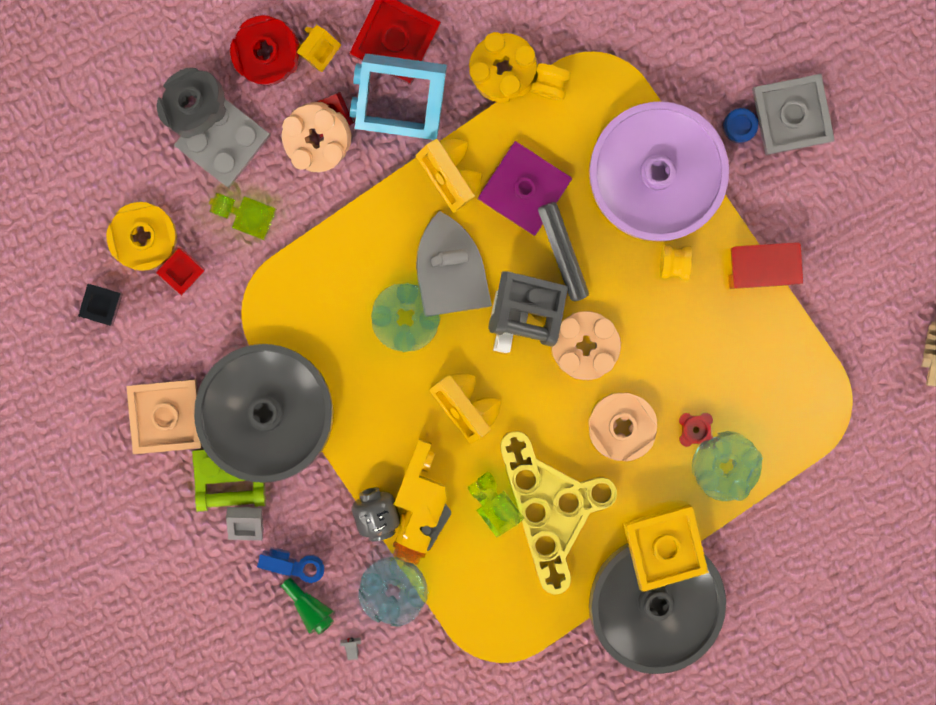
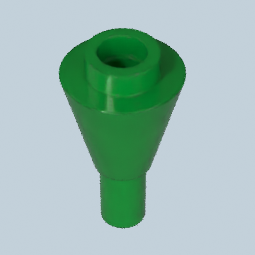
M291 577L282 583L281 587L294 601V605L309 635L315 631L320 635L334 623L331 617L335 611L307 592L304 593Z

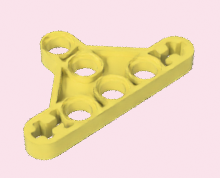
M511 431L502 438L500 444L501 453L538 577L545 591L554 595L561 594L568 589L571 582L566 562L567 554L589 514L612 506L617 498V489L608 478L596 477L578 482L535 458L528 436L519 431ZM517 437L519 442L525 441L526 447L521 449L523 460L530 457L531 464H520L511 469L510 462H517L515 454L506 450V446L511 444V438ZM522 470L532 471L536 478L533 487L522 489L517 486V474ZM598 483H605L611 489L610 498L605 502H596L592 498V488ZM565 493H572L578 498V506L572 512H564L559 507V498ZM532 503H540L545 508V516L539 522H532L526 517V508ZM541 536L553 538L555 541L553 552L548 555L537 552L535 544L538 538ZM560 556L561 562H554L558 574L564 573L565 578L560 580V586L554 587L552 582L546 583L545 581L546 578L550 577L548 565L546 564L541 568L539 562L551 561Z

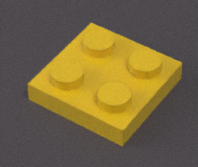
M685 505L623 523L638 586L642 592L709 573L693 506Z

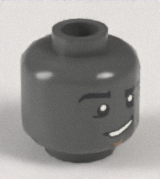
M377 487L360 492V498L351 507L359 534L373 542L392 537L395 534V529L400 524L398 508L393 505L395 502L393 495L389 492H380Z

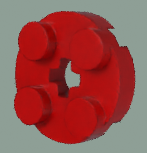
M259 15L241 24L240 30L237 32L235 39H232L230 45L231 60L234 68L240 75L244 76L248 81L268 86L284 81L297 70L300 56L297 51L300 45L294 30L286 22L268 15ZM264 41L269 46H273V52L270 53V58L267 60L264 56H258L257 50L262 48V42Z

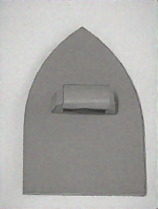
M439 211L426 227L421 237L416 257L417 278L425 317L491 307L485 269L476 244L459 223Z

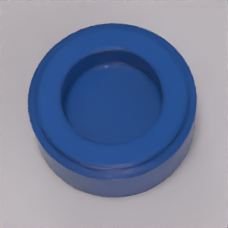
M745 108L731 111L723 121L724 134L734 143H745L751 140L758 131L756 115Z

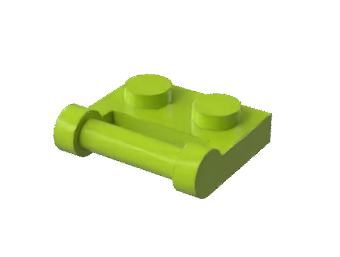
M204 449L192 451L197 512L208 511L210 507L254 504L255 507H266L265 483L253 482L252 491L208 494L207 484L246 480L237 478L222 470L212 461Z

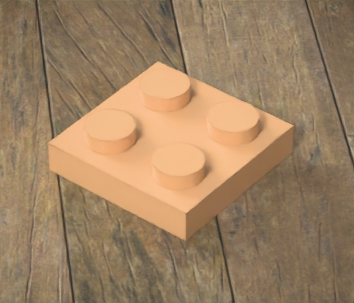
M197 380L126 386L133 454L203 448L196 432L194 419L195 401L198 393Z

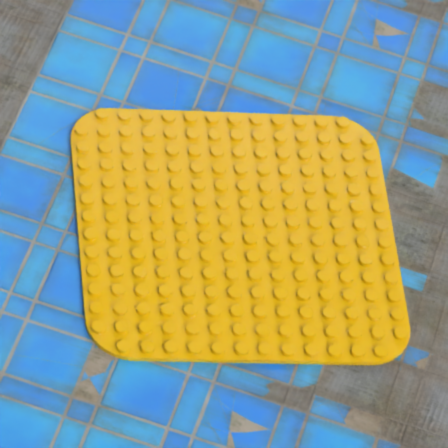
M604 52L575 53L551 64L571 73L569 80L563 86L565 92L563 100L546 98L529 91L522 97L519 95L516 98L509 99V102L494 103L440 140L460 139L468 141L466 153L456 168L458 171L473 170L482 174L480 187L475 197L466 205L452 212L416 157L267 259L251 277L242 300V326L249 346L272 344L288 348L308 359L324 377L331 393L334 414L332 430L322 453L355 501L360 498V492L374 487L379 488L380 492L391 493L396 499L419 438L432 443L429 451L435 453L429 471L422 470L420 475L445 485L446 505L451 510V515L431 549L426 551V553L412 550L395 542L399 526L395 529V534L392 537L383 541L452 641L470 655L489 662L511 663L530 658L590 618L589 597L597 572L613 552L628 543L623 523L681 506L691 505L693 506L700 539L703 541L830 453L846 432L852 414L853 396L847 373L789 286L729 289L728 276L732 275L731 248L734 246L760 244L726 195L715 214L702 227L684 237L670 241H648L635 238L614 226L601 212L594 199L589 177L591 155L599 136L607 125L622 112L640 104L662 102L646 78L633 65L622 58ZM514 141L573 178L556 204L558 205L584 277L589 296L579 301H572L567 291L562 321L577 312L590 311L601 314L613 323L621 341L620 355L611 371L597 379L580 380L568 375L556 363L551 346L542 345L540 340L513 335L510 353L493 351L497 334L490 333L489 321L502 272H512L565 285L544 225L541 226L534 237L477 199ZM439 211L459 223L476 244L485 269L491 307L425 317L417 278L416 257L421 237L430 221ZM663 244L671 245L675 249H681L683 246L692 247V266L689 280H681L678 276H671L668 279L660 278ZM528 313L526 323L543 327L546 323V317ZM586 335L583 336L582 342H577L576 348L583 351V356H588L590 350L596 348V343L590 342V336ZM470 374L476 377L475 388L469 399L471 403L484 398L501 399L500 410L494 423L490 426L491 430L472 444L467 441L429 391V389L448 375ZM630 393L641 397L649 403L656 414L657 434L653 446L646 454L636 460L616 461L605 457L594 447L590 439L588 419L595 405L610 394ZM684 413H689L691 416H700L702 413L710 414L713 418V423L710 425L711 435L713 436L712 444L707 447L701 444H692L689 447L683 446L679 441V437L682 435V425L679 423L680 416ZM618 418L615 421L617 426L613 430L616 435L623 433L627 436L631 433L628 428L632 424L631 420L623 421L621 418ZM697 426L694 427L693 432L698 433L699 428ZM511 431H519L528 436L535 458L578 482L596 477L608 478L617 489V498L612 506L589 514L567 554L566 562L571 582L568 589L561 594L554 595L545 591L538 577L501 453L500 444L502 438ZM517 437L511 438V444L506 446L507 452H513L517 460L515 463L510 462L511 469L520 464H531V458L528 457L523 460L521 449L526 447L525 441L519 442ZM522 470L516 476V484L522 489H529L535 484V475L530 470ZM605 483L596 484L592 488V498L600 503L607 501L611 495L610 487ZM572 493L563 494L558 502L560 509L564 512L574 511L578 506V498ZM532 503L526 508V517L532 522H539L545 516V508L540 503ZM397 506L401 517V512L405 513L406 510ZM550 536L538 538L535 544L537 552L543 555L552 553L555 548L554 539ZM560 556L551 561H540V567L542 568L547 564L550 571V577L545 579L546 583L552 582L554 587L560 586V580L565 578V574H558L554 562H561Z

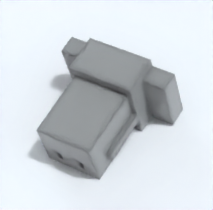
M351 637L340 641V645L345 646L348 660L358 659L357 645L361 644V638Z

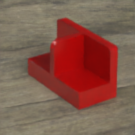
M799 242L734 246L731 248L732 275L728 276L729 289L803 284L801 244Z

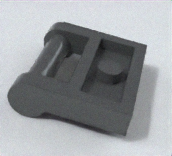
M502 272L495 310L489 321L490 333L498 335L509 333L540 340L542 345L553 347L559 338L568 286L512 272ZM510 309L546 317V323L543 327L510 320Z

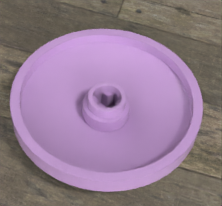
M648 102L622 112L603 130L591 155L589 167L590 185L599 209L618 229L642 240L670 241L684 237L702 227L711 219L721 205L729 180L727 152L714 127L694 110L676 103Z

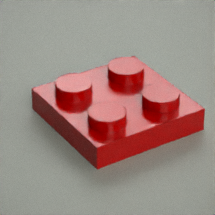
M375 0L349 54L360 61L363 60L365 53L423 61L441 22L397 0ZM391 75L410 85L414 81L413 77Z

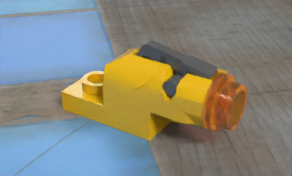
M420 438L393 504L406 510L405 513L401 512L398 535L393 543V547H395L393 556L416 565L419 564L421 558H425L426 551L431 549L451 515V510L446 505L445 485L420 475L422 470L429 471L435 456L434 452L429 451L432 443Z

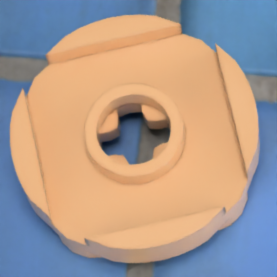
M322 102L306 103L294 110L284 120L282 125L283 146L292 164L297 169H306L311 172L328 171L338 165L345 157L347 150H349L351 145L349 124L340 112L336 113L333 109L329 108L328 106L330 105ZM311 129H315L317 134H323L324 139L319 142L320 146L311 142L309 135L312 134Z
M583 311L574 313L561 322L558 341L551 348L553 357L561 370L576 379L592 380L612 370L620 355L621 341L619 333L609 319L595 312ZM585 335L590 336V342L596 343V348L590 350L588 356H583V351L576 348L577 342H582Z
M630 393L610 394L600 400L593 408L588 419L589 436L594 447L605 457L616 461L636 460L646 454L653 446L657 434V417L649 403L641 397ZM618 418H621L623 421L631 420L632 424L628 427L631 432L629 435L625 436L623 433L615 434L613 429L617 426L615 421Z

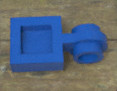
M271 547L269 552L263 551L260 554L257 568L287 576L294 575L307 583L317 582L322 578L325 571L323 561L315 555H307L298 562L296 561L297 559L289 557L290 552L279 548ZM308 563L314 564L317 572L313 575L308 574L305 571V565Z

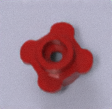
M684 413L680 416L679 423L682 425V435L679 437V441L683 446L689 447L692 444H701L707 447L712 444L713 436L711 435L710 425L713 423V418L710 414L702 413L700 416H691L689 413ZM696 426L699 428L698 433L693 432V428Z

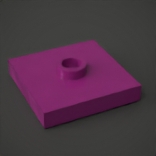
M514 141L477 199L535 237L543 225L538 208L550 202L557 203L573 178Z

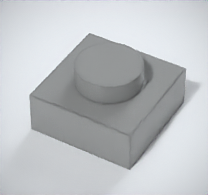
M227 507L228 540H263L262 508Z

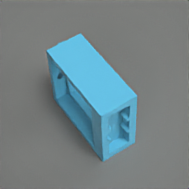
M365 53L362 64L356 63L353 84L359 85L358 97H352L350 117L356 118L355 129L431 140L437 139L447 65ZM371 72L430 80L425 124L366 116Z

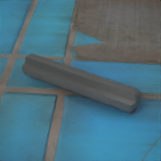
M555 202L544 204L538 208V212L564 283L568 286L569 297L572 301L582 300L589 296V291L558 205Z

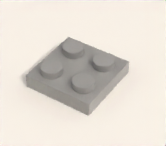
M821 74L757 86L752 89L765 156L835 141Z
M225 99L224 106L226 112L222 120L215 122L212 127L201 134L190 138L180 137L174 146L222 184L230 188L271 135Z

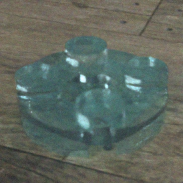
M409 283L396 284L385 289L375 300L371 315L372 327L377 338L390 349L402 352L414 351L426 346L436 335L440 322V315L425 317L420 288ZM401 308L404 311L412 309L415 312L412 316L414 321L412 326L409 327L407 324L399 326L396 322L400 318L397 312Z
M731 431L717 433L719 436L713 437L710 441L706 439L697 448L692 460L693 475L701 490L713 499L719 501L744 500L760 478L762 454L742 434ZM729 458L733 459V469L727 474H723L724 471L719 468L720 464L727 463Z
M404 556L385 557L374 562L363 573L358 593L359 602L363 610L372 620L378 623L382 621L395 627L403 626L413 621L422 611L429 597L427 583L422 572ZM387 584L399 587L400 599L386 595L385 592L389 589Z

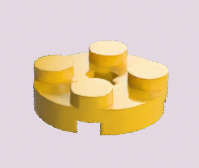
M492 32L488 34L475 47L469 61V74L478 92L494 102H509V99L516 98L519 95L520 97L524 96L531 90L532 84L536 82L538 76L536 72L537 60L535 51L525 39L511 33L500 34ZM504 60L509 61V66L512 67V70L510 72L504 71L502 75L497 74L496 64Z
M134 202L123 206L116 213L107 228L106 240L110 253L122 265L137 271H149L160 267L172 255L177 242V232L173 220L162 208L147 202ZM143 227L145 232L151 233V238L147 239V245L141 246L140 242L133 241V236L138 234L137 228Z

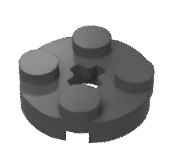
M185 68L174 73L163 85L166 90L163 93L162 99L158 97L157 113L162 123L183 138H190L205 132L215 122L222 120L226 112L224 106L225 94L221 83L211 73L199 71L197 68ZM190 96L196 98V102L192 107L185 108L189 103L188 98Z

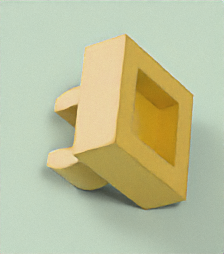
M316 24L314 28L306 27L304 29L309 35L303 44L299 43L300 48L297 53L312 67L323 72L341 47V44L325 29Z

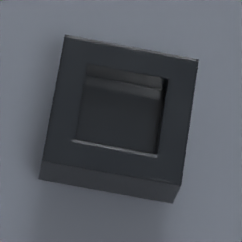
M87 284L78 317L114 326L123 293Z

